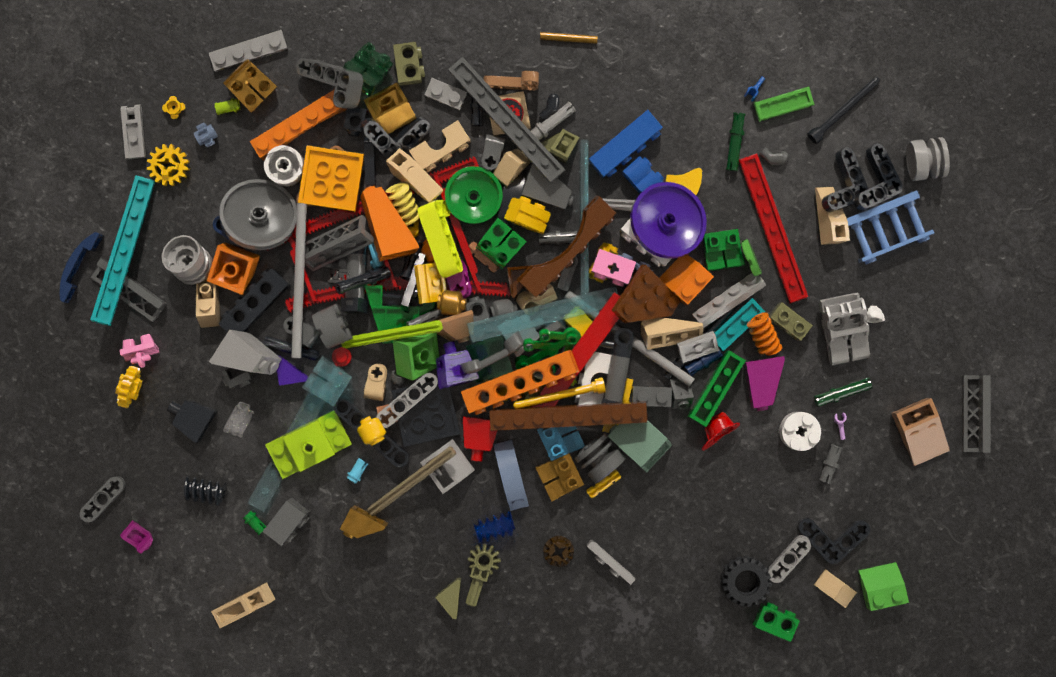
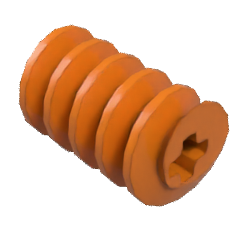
M767 312L754 316L747 323V327L751 328L749 332L753 335V341H756L755 346L759 348L758 353L774 355L781 351L782 345Z

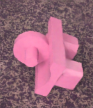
M150 334L140 337V345H135L133 339L123 340V349L120 350V355L124 357L125 361L131 360L132 364L138 363L143 368L146 365L145 361L151 360L150 355L160 353Z

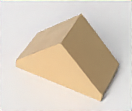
M514 149L505 153L493 174L503 185L508 187L531 162L519 149Z
M826 569L814 584L845 608L857 593Z

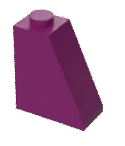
M784 356L744 363L751 408L763 411L768 410V406L773 405L785 361Z

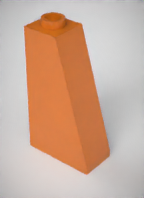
M375 186L365 188L360 198L371 235L374 237L373 242L379 262L416 253L419 249L417 241L383 188H375Z

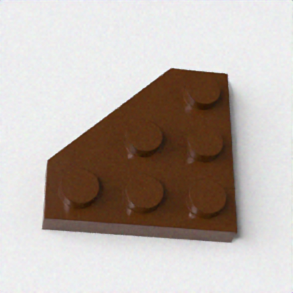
M641 265L612 308V311L623 322L627 323L672 316L681 300L647 265Z

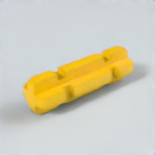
M617 470L612 471L609 476L595 484L594 487L588 488V495L591 498L596 497L599 492L611 486L612 482L621 479V475Z

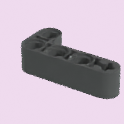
M299 59L296 65L299 75L335 86L333 102L336 107L354 109L358 106L363 85V77L360 73L319 60Z

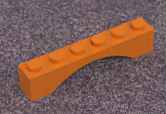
M335 89L251 140L250 143L258 156L264 161L269 151L274 147L286 146L315 125L347 110V108L335 106L333 102Z

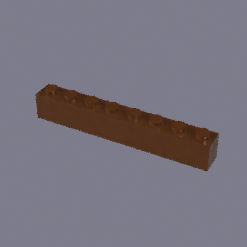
M646 401L492 409L489 411L491 431L647 423Z

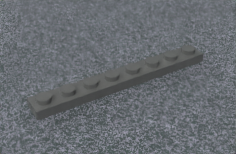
M463 57L448 69L452 76L550 184L565 172L562 165Z

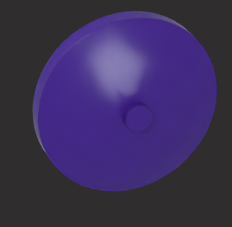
M660 182L649 186L636 198L630 214L631 227L635 238L644 249L658 257L670 259L685 256L700 244L705 235L707 220L702 203L691 190L677 183Z

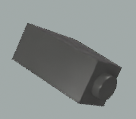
M532 164L522 192L523 197L563 211L566 210V207H571L574 198L570 196L572 191L557 178L550 184Z

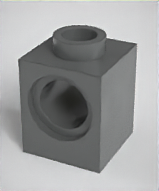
M477 296L468 299L469 303H466L467 311L472 310L476 305L483 308V313L480 316L473 315L474 326L489 322L490 318L484 298L480 299Z

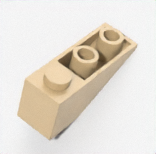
M400 148L386 160L391 174L401 182L408 183L409 188L428 203H431L443 192V189L423 168Z
M833 187L815 188L821 245L850 241L848 221L843 209L827 212L822 207L823 197L835 192ZM835 199L833 201H830V203L832 205L837 203V201Z
M207 278L196 284V318L201 328L220 326L218 324L220 322L218 285L207 282Z

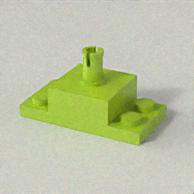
M334 410L265 444L282 479L298 471L301 472L352 445Z

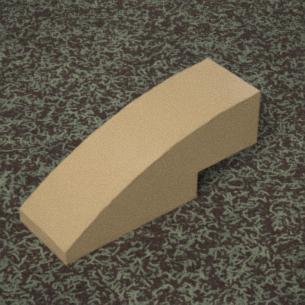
M266 582L211 612L219 628H222L275 600V597Z

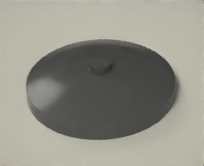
M263 179L247 180L233 186L223 197L219 213L220 223L225 234L234 243L252 250L272 249L283 244L293 234L296 228L297 205L292 195L281 185Z

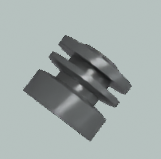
M605 433L589 441L574 458L577 463L584 458L586 459L580 466L582 469L589 465L592 466L587 475L595 484L608 476L626 459L618 448L611 452L608 451L613 443L611 440L605 445L602 444L608 437Z

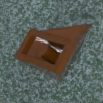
M529 266L507 267L512 298H515L524 287L516 279Z

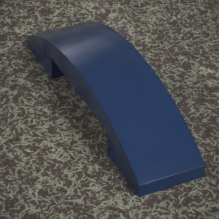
M98 232L91 234L71 254L60 282V301L70 302L77 288V285L71 283L87 251L96 252L104 236L103 234Z

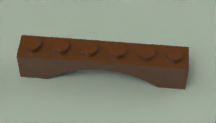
M595 196L583 209L579 230L568 248L550 261L538 265H530L516 280L534 297L542 296L547 291L548 284L551 281L555 282L561 276L560 272L565 267L568 268L574 262L573 258L578 253L581 254L587 249L588 246L586 244L591 239L595 240L601 234L600 230L603 226H608L614 220L613 216L616 212L601 197Z

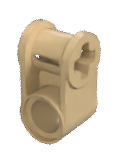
M377 363L369 368L364 398L378 401L384 400L387 368L383 364ZM379 367L383 374L376 377V373H373V370Z

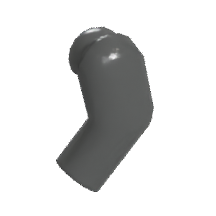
M766 147L760 153L773 166L783 165L789 159L787 152L782 151L781 153L773 154Z

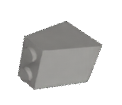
M229 330L209 362L238 370L272 375L278 369L282 359L251 333Z

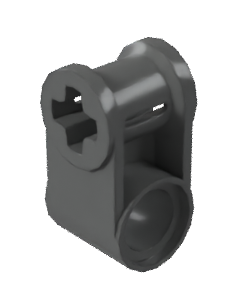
M486 135L482 168L492 173L495 171L503 154L505 138ZM492 159L494 164L488 167L486 162Z
M289 317L284 321V329L292 335L289 322H293V317ZM303 321L302 344L312 348L319 338L320 332L312 325Z

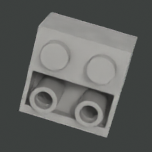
M453 439L420 462L424 466L449 446L454 448L456 455L429 475L442 494L475 471Z

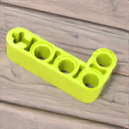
M436 200L419 207L418 215L441 277L447 278L462 272L463 266L446 217L450 216L451 212L445 200Z

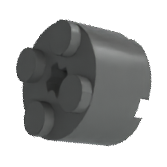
M337 303L312 315L316 330H319L320 338L327 349L353 339L349 328H346L349 325L345 315H340L342 312Z

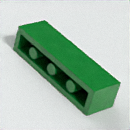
M729 350L726 351L687 417L707 427L746 360Z

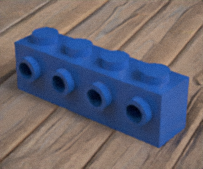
M647 110L591 156L588 162L602 178L605 176L610 178L617 172V166L620 164L624 166L632 159L631 155L635 151L640 153L646 148L645 143L647 141L657 139L661 135L660 131L663 127L651 112Z

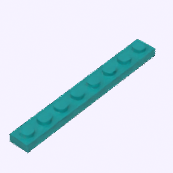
M135 176L90 319L92 322L111 326L155 185L154 180Z

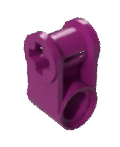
M461 260L463 271L446 279L450 291H459L461 287H464L461 293L463 298H467L472 293V286L468 277L467 267L464 261Z

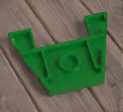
M365 285L378 331L405 327L406 322L433 310L435 302L423 303L422 306H411L410 312L405 313L399 305H382V285ZM393 340L385 341L382 343H393Z

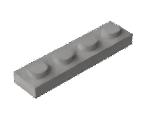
M282 30L209 52L214 71L218 72L240 65L246 59L253 61L287 50L288 47Z
M751 273L699 308L692 315L705 328L765 287L766 284L759 275L755 277Z

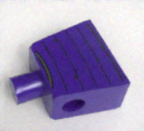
M454 342L443 344L445 355L436 358L439 389L466 384L479 379L477 372L466 374L459 365L472 361L467 350L457 352Z

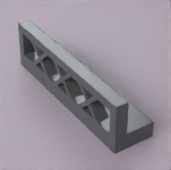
M361 215L305 242V265L312 271H315L372 244L374 237L365 230L366 218Z
M102 258L97 262L96 265L99 267L91 276L100 285L102 280L98 276L102 270L106 271L109 262ZM126 275L124 281L126 291L121 292L119 298L154 322L167 303ZM135 292L140 295L141 302L133 303L130 293ZM151 303L158 308L153 316L146 312L145 304Z
M962 375V452L991 453L990 375ZM968 379H978V387L973 392L968 388ZM972 397L978 402V406L973 411L968 407V401ZM972 416L978 421V426L974 430L968 426V420ZM972 435L978 440V448H968V439Z

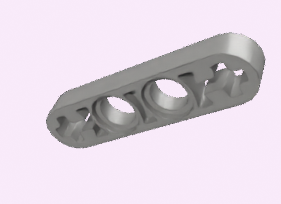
M426 373L380 411L376 417L380 421L382 414L386 416L390 413L387 411L389 407L397 415L395 419L392 415L388 419L389 424L383 423V427L388 428L434 390L438 384L436 376ZM425 377H433L434 385L432 387L426 386L424 389L427 392L423 394L422 389L417 384L420 382L422 386L426 382ZM411 389L419 390L420 397L417 400H412L409 397ZM398 401H402L405 404V410L400 413L394 409V404Z

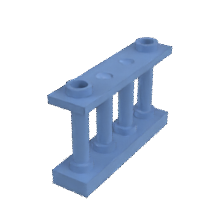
M917 191L847 218L848 226L854 229L865 256L858 259L859 263L865 261V264H869L877 260L876 256L916 240L921 243L930 239L929 235L934 234V231L925 232L914 206L916 204L915 200L920 198ZM904 205L905 208L907 207L918 236L907 239L896 212L898 211V206ZM885 211L887 215L889 214L900 243L889 246L878 219L880 218L879 214ZM865 219L872 222L883 249L873 254L861 228V221Z

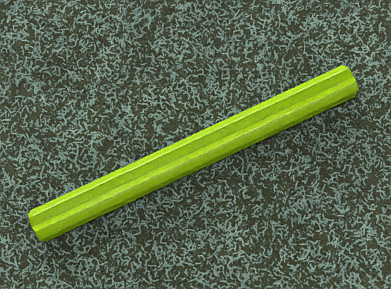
M438 320L355 335L353 339L342 343V347L351 348L436 333L443 330L442 322Z

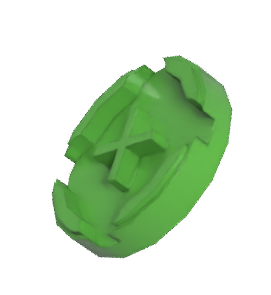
M749 240L741 241L743 252L750 264L753 275L755 277L761 275L760 266Z

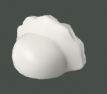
M870 306L868 308L867 316H865L866 322L878 323L885 321L884 314L877 306Z

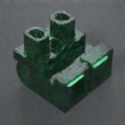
M368 42L350 61L348 60L344 64L343 68L362 75L363 83L365 82L371 88L367 89L362 85L361 91L371 97L388 76L393 63L387 54L378 53L375 51V46Z

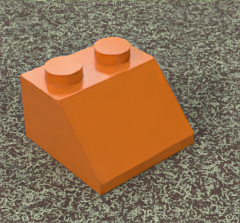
M226 242L218 245L207 282L243 295L255 274L260 255Z
M687 254L679 257L659 279L686 306L714 276Z

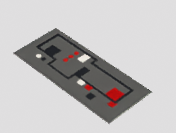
M329 268L328 282L336 283L348 279L349 270Z

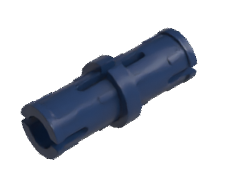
M719 350L699 357L692 363L684 366V369H686L687 374L693 376L700 370L709 368L710 364L722 358L723 355Z

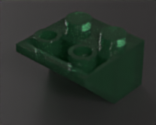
M503 335L466 346L472 361L476 359L482 361L505 349ZM509 356L478 371L479 379L476 380V383L513 372Z

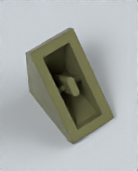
M461 578L455 579L435 597L452 619H457Z

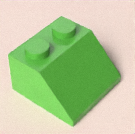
M437 333L393 340L397 375L415 380L437 368L436 358L439 357Z
M896 562L858 570L866 608L870 611L909 603L905 583Z

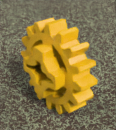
M162 144V149L155 148V154L150 152L153 158L147 160L151 164V166L147 167V170L153 171L150 177H156L155 182L160 183L162 181L164 186L169 182L171 186H174V181L181 183V176L187 177L184 171L190 170L186 167V164L190 163V161L184 159L187 156L185 152L180 154L181 148L177 147L175 149L173 144H170L168 148L165 144ZM175 154L178 156V158H179V160H180V164L176 162V160H175V158H176ZM169 162H170V163H172L174 166H171V167L166 168V167H165L164 165H162V164H169ZM156 167L161 169L162 176L158 173Z
M129 366L126 374H121L115 392L118 395V406L129 408L132 399H137L142 386L140 368Z

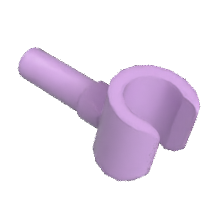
M843 412V420L839 421L836 413L834 415V422L838 424L840 439L844 440L843 422L846 421L847 416Z

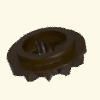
M554 536L545 543L543 554L545 560L550 565L561 567L567 565L572 560L574 548L567 538ZM554 544H556V546H558L559 549L566 547L564 551H562L563 559L559 557V555H553V553L555 552Z

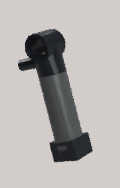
M366 247L347 255L346 269L349 270L348 279L365 274ZM365 286L345 292V298H341L342 312L349 314L367 313L368 300L364 299Z
M618 329L614 335V341L603 340L600 344V347L612 349L605 386L606 393H604L601 404L623 402L634 341V333L631 329ZM622 332H627L630 336L627 343H623L619 339Z

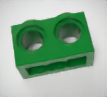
M769 602L767 605L761 603L753 625L756 628L791 642L800 622L795 617L796 614L785 610V612L777 610L778 606ZM767 612H771L773 615L770 621H764L763 619ZM784 620H790V626L787 629H782L781 627Z

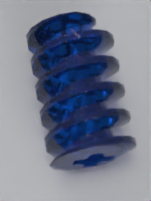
M508 511L507 517L500 513V519H497L495 515H493L492 521L485 517V523L478 519V524H474L478 542L482 544L483 537L489 542L491 535L497 540L498 533L502 538L505 537L506 531L512 536L515 525L512 514Z

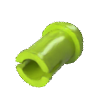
M231 98L229 101L215 103L218 115L232 111L236 113L237 110H241L238 99Z

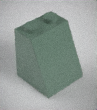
M648 420L647 423L615 424L610 429V434L608 435L646 473L672 446V443Z

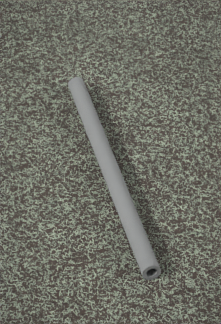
M297 203L291 358H301L307 213V204Z
M568 291L564 299L574 306H578L591 318L595 319L599 314L598 310L571 291ZM615 324L611 332L615 334L622 327ZM622 332L619 336L625 342H628L630 339L627 332ZM634 336L633 347L686 385L690 386L694 381L692 376L655 350H647L645 344Z

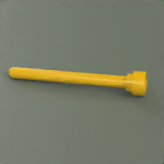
M603 378L594 379L589 385L516 401L513 407L520 409L589 392L597 394L606 393Z

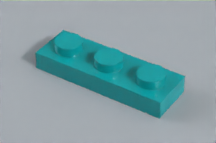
M753 298L715 332L718 347L722 351L748 329L747 323L754 316L765 312Z

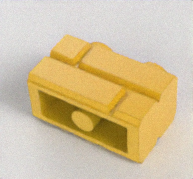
M520 196V199L512 198L504 218L532 232L543 234L547 226L546 223H548L551 215L550 212L545 211V206L538 203L530 204L531 200Z

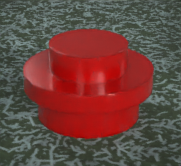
M337 348L332 354V360L337 366H346L351 361V353L346 348Z

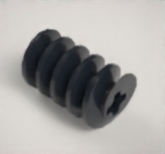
M189 476L186 477L184 484V498L186 501H189L192 497L193 502H197L200 499L201 503H205L207 500L208 504L211 505L215 500V505L220 506L226 493V482L220 487L219 481L216 482L215 486H212V480H209L206 485L203 478L200 483H197V477H194L192 482H190Z

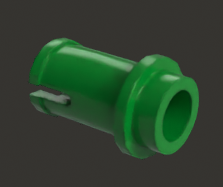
M250 511L243 518L245 520L244 523H248L259 535L267 526L255 515L256 512Z

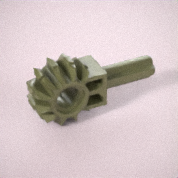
M483 543V549L476 545L477 552L474 550L470 551V554L474 557H468V561L474 563L469 566L472 569L470 577L473 579L466 599L467 605H477L483 582H487L489 574H493L492 568L495 570L499 568L495 563L501 562V559L494 558L499 554V551L492 553L493 545L488 550L486 549L487 544ZM486 555L489 557L490 562L488 564H481L479 557Z

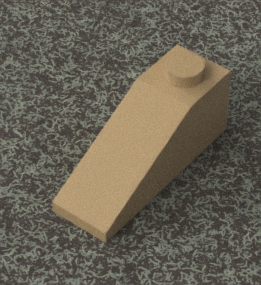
M662 317L641 321V337L647 350L676 345L679 342L703 335V324L699 322Z

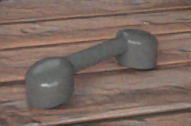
M519 331L503 343L505 349L482 361L476 359L459 364L463 372L466 374L476 373L517 352L524 344Z

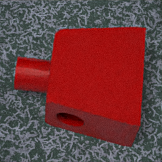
M464 416V448L472 449L471 460L482 461L483 451L492 450L498 430L491 431L490 419Z

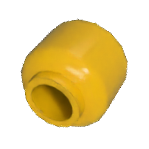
M368 416L360 421L361 425L357 428V432L364 444L373 446L385 439L386 430L379 418L371 419Z

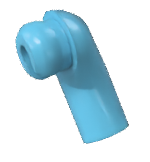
M373 242L368 245L373 259L370 264L372 268L378 269L383 266L384 261L379 262Z

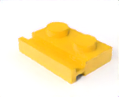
M436 263L414 265L419 304L437 302L439 294L442 295L443 291L446 290L445 278L439 274Z

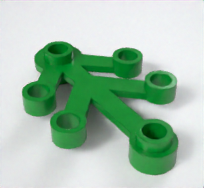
M573 327L565 329L564 332L542 329L539 332L541 341L527 338L523 344L524 350L528 352L534 350V348L542 350L530 357L525 355L518 356L515 359L516 369L534 364L546 356L548 358L555 356L563 346H565L564 352L572 350L573 345H576L581 338L580 332ZM550 339H557V340H558V341H556V342H548V341H550ZM555 365L552 367L553 373L556 372Z

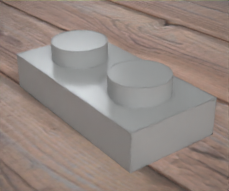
M431 78L425 93V97L459 111L467 95V92L434 78Z
M713 331L677 343L680 359L683 363L719 351L716 335Z

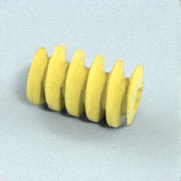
M397 183L386 190V193H392L388 198L389 200L395 199L392 204L394 207L398 206L395 209L400 213L399 215L406 226L419 219L418 205L415 203V198L412 197L408 183Z

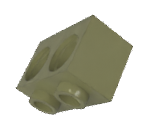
M416 42L393 45L399 85L422 83V77H425L424 66H420L419 59L422 58L421 47H417ZM407 50L414 52L413 56L409 59L403 57L404 52ZM409 69L416 70V75L410 78L406 76V72Z
M782 302L778 303L769 315L772 323L796 341H802L813 326Z

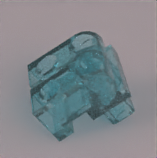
M322 356L313 372L322 376L327 381L311 373L302 388L334 407L353 377Z

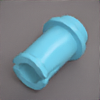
M358 458L352 470L347 473L349 474L347 478L357 484L358 480L361 481L360 477L369 464Z

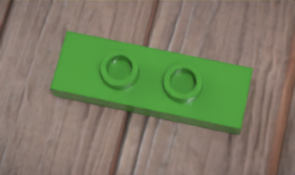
M806 87L755 102L753 105L758 121L761 122L808 108L815 104L810 88Z

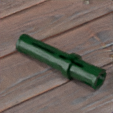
M733 113L732 129L729 131L731 137L726 170L738 171L741 141L745 133L743 127L746 114Z
M867 377L840 388H831L828 392L815 395L814 401L817 407L832 402L837 403L839 402L838 400L871 390L872 383Z

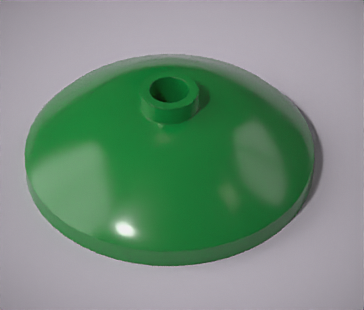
M470 166L462 168L452 175L446 185L445 201L449 211L455 218L468 224H479L488 221L498 212L502 203L503 193L499 180L492 172L482 167ZM472 194H475L477 196V199L471 200L470 196Z

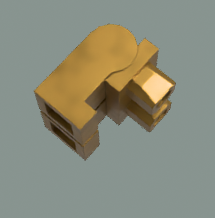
M248 59L223 82L250 112L263 101L249 87L250 85L264 98L277 87Z
M569 453L535 467L551 502L584 485ZM559 476V478H557V479H555V480H553V481H551V482H548V481H550L551 479H553V478Z

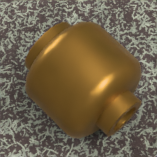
M445 290L442 295L439 294L437 309L441 311L442 315H458L462 310L466 309V299H463V295L459 291Z

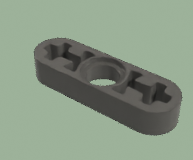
M119 476L110 478L81 508V519L85 522L95 521L124 491L126 487L124 479ZM112 482H120L118 485L120 489L116 488L111 493L105 490V488L110 490L114 486ZM100 494H105L108 498L105 505L98 502ZM94 506L98 507L92 512L93 517H86V509L91 510Z

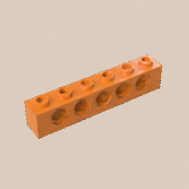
M568 350L461 391L468 412H475V415L486 412V407L492 405L493 408L504 405L503 401L509 398L511 402L522 398V393L528 392L530 395L540 391L539 387L543 385L549 388L557 385V380L564 378L567 381L575 378V373L579 372L572 350ZM555 364L561 368L559 375H555L552 372V367ZM537 371L543 375L541 382H537L534 378ZM519 378H522L525 381V386L523 389H520L517 386V380ZM501 385H504L507 388V393L505 396L499 393V387ZM483 392L489 394L488 402L482 400L481 395Z

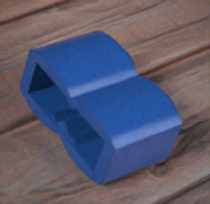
M640 156L621 172L639 194L649 186L665 180L659 172L655 173L650 168L652 164L647 158L644 157L642 159Z

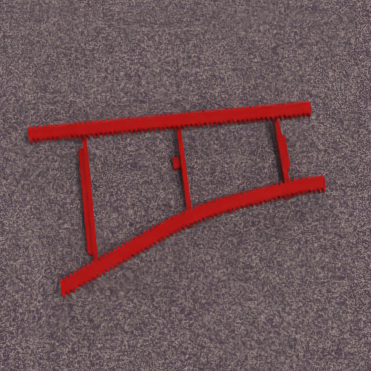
M473 156V159L469 158V161L467 159L465 162L462 160V164L459 162L458 165L455 163V166L451 164V168L448 166V169L444 167V170H437V173L434 172L432 174L430 172V177L442 188L441 183L443 184V181L447 183V179L449 180L460 169L470 166L479 167ZM442 188L443 192L441 193V197L443 200H445L446 188ZM358 201L356 212L337 209V211H330V214L326 212V215L323 214V217L319 215V218L316 216V219L312 218V221L309 219L308 222L306 221V235L308 236V232L312 234V231L315 233V230L319 232V228L322 230V227L326 229V226H333V223L336 225L337 222L340 223V220L344 222V219L347 221V217L351 219V216L354 218V215L358 217V213L360 215L362 212L365 214L362 202ZM450 214L451 223L474 280V283L472 280L470 281L474 295L476 292L478 295L481 292V295L484 293L487 295L488 293L490 296L492 293L493 296L496 294L497 297L499 294L501 297L503 294L504 297L506 295L510 297L511 294L507 283L503 285V283L499 284L498 282L496 285L495 282L492 284L490 281L488 284L486 281L484 284V281L480 283L477 280L476 273L478 269L460 222ZM296 228L293 234L287 240L291 243V246L293 248V250L290 251V254L293 259L294 265L296 247L294 238L296 239ZM384 260L385 265L390 269L391 277L377 281L374 285H382V292L384 289L385 291L388 289L391 291V288L393 291L394 289L397 291L398 288L400 291L402 288L405 290L409 281L400 278V276L399 278L397 276L394 277L389 261ZM304 267V280L309 290L307 295L305 293L303 295L304 308L305 306H312V303L314 305L316 303L319 304V302L322 304L323 301L326 303V300L330 302V299L333 301L334 299L337 300V298L340 300L341 297L345 298V292L338 294L334 286L332 289L330 287L329 289L325 288V291L323 289L321 291L318 289L317 292L313 290ZM445 279L446 290L450 291L448 281ZM294 296L292 299L289 297V300L286 299L285 301L287 308L291 313L293 310Z

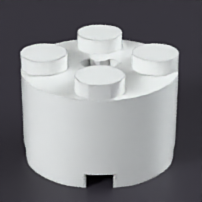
M284 145L274 147L269 151L264 161V170L273 182L287 187L297 184L302 179L304 159L300 153L294 148ZM284 162L289 164L286 170L282 168Z
M792 412L782 420L779 427V436L787 447L798 451H806L813 448L819 442L821 428L817 419L811 414ZM798 427L803 428L802 435L796 434V431L799 430Z

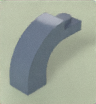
M508 440L493 444L510 511L528 507L529 504L513 441Z

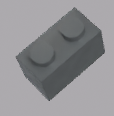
M632 386L631 402L646 401L647 406L671 407L672 388Z

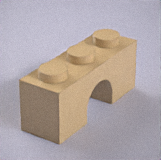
M458 120L442 130L446 138V144L442 149H431L427 142L424 141L409 151L414 160L427 173L437 167L436 164L440 161L444 163L453 157L452 154L456 151L462 152L469 147L468 144L471 141Z

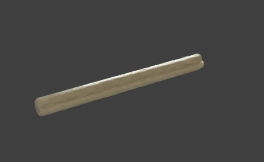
M449 446L368 507L367 510L370 515L375 516L456 455L454 448Z

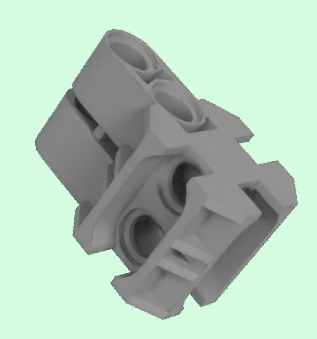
M859 293L820 300L819 308L823 316L821 323L826 337L830 364L849 362V355L851 361L870 358L868 342L869 324L866 322L865 317L867 316V308L864 299L860 298Z

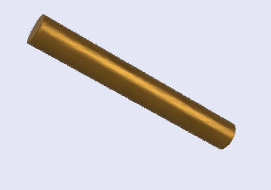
M540 33V40L597 44L598 36Z

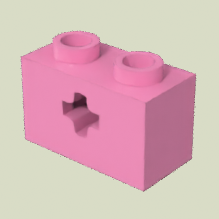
M599 249L591 272L595 273L594 277L605 280V278L613 280V284L623 287L624 284H629L636 262ZM613 264H615L616 269H618L619 271H615L613 274H611L610 269H608L607 267H611Z

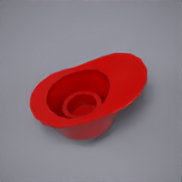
M725 412L712 417L707 427H705L708 441L702 447V451L710 448L723 436L737 429L740 423H733Z

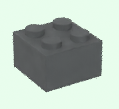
M291 498L284 503L263 532L281 546L285 543L289 544L298 534L296 529L303 527L309 520L307 515L310 511Z

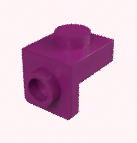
M133 520L120 534L121 538L134 546L140 554L144 550H148L153 542L151 532Z

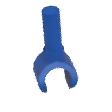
M761 76L753 87L751 86L747 89L744 97L748 94L752 95L751 102H753L765 78Z

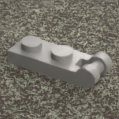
M141 104L134 105V107L121 106L125 159L127 160L146 158ZM129 115H135V119L129 120Z

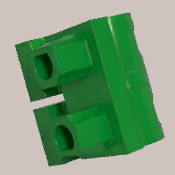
M497 218L476 248L503 269L527 241L515 231H512L501 244V241L511 231V228Z
M738 229L706 233L704 235L703 250L707 271L742 267L745 265Z

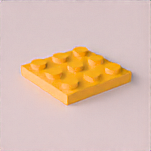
M306 146L298 203L356 212L364 154Z

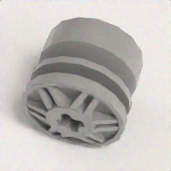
M938 137L935 140L930 138L927 141V145L924 140L908 142L906 161L912 181L926 180L929 174L933 179L938 178V176L940 178L948 176L950 167L949 151L943 137Z
M181 235L174 237L166 244L162 252V263L178 280L184 284L194 285L208 277L212 265V257L194 238Z

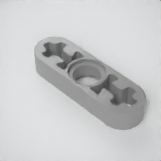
M797 536L768 568L772 582H782L810 551L811 543L806 536ZM800 541L802 543L805 541L806 548L804 549L803 547H801L798 550V554L800 555L797 556L795 551L799 547L798 542ZM785 555H793L795 557L794 562L791 564L785 563ZM781 562V564L784 566L780 570L781 576L779 577L776 575L775 577H773V570L778 571L781 567L778 563Z

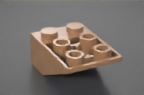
M932 398L922 399L891 413L914 466L950 451Z

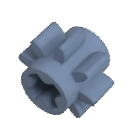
M204 122L197 125L198 131L194 132V136L199 145L205 144V146L209 147L215 144L213 139L218 136L211 124L207 126Z

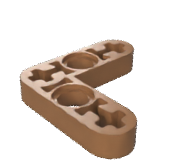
M522 71L521 77L484 76L483 80L491 88L535 91L538 90L539 72Z

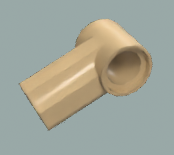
M551 284L547 286L548 289L542 296L534 297L528 291L521 292L517 296L516 302L526 315H533L538 311L539 307L557 300V295Z

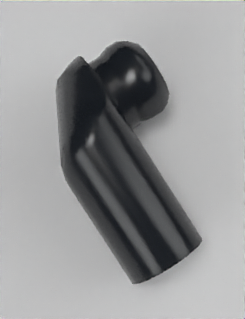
M554 93L548 96L546 108L539 113L544 121L559 110L560 98L557 94Z

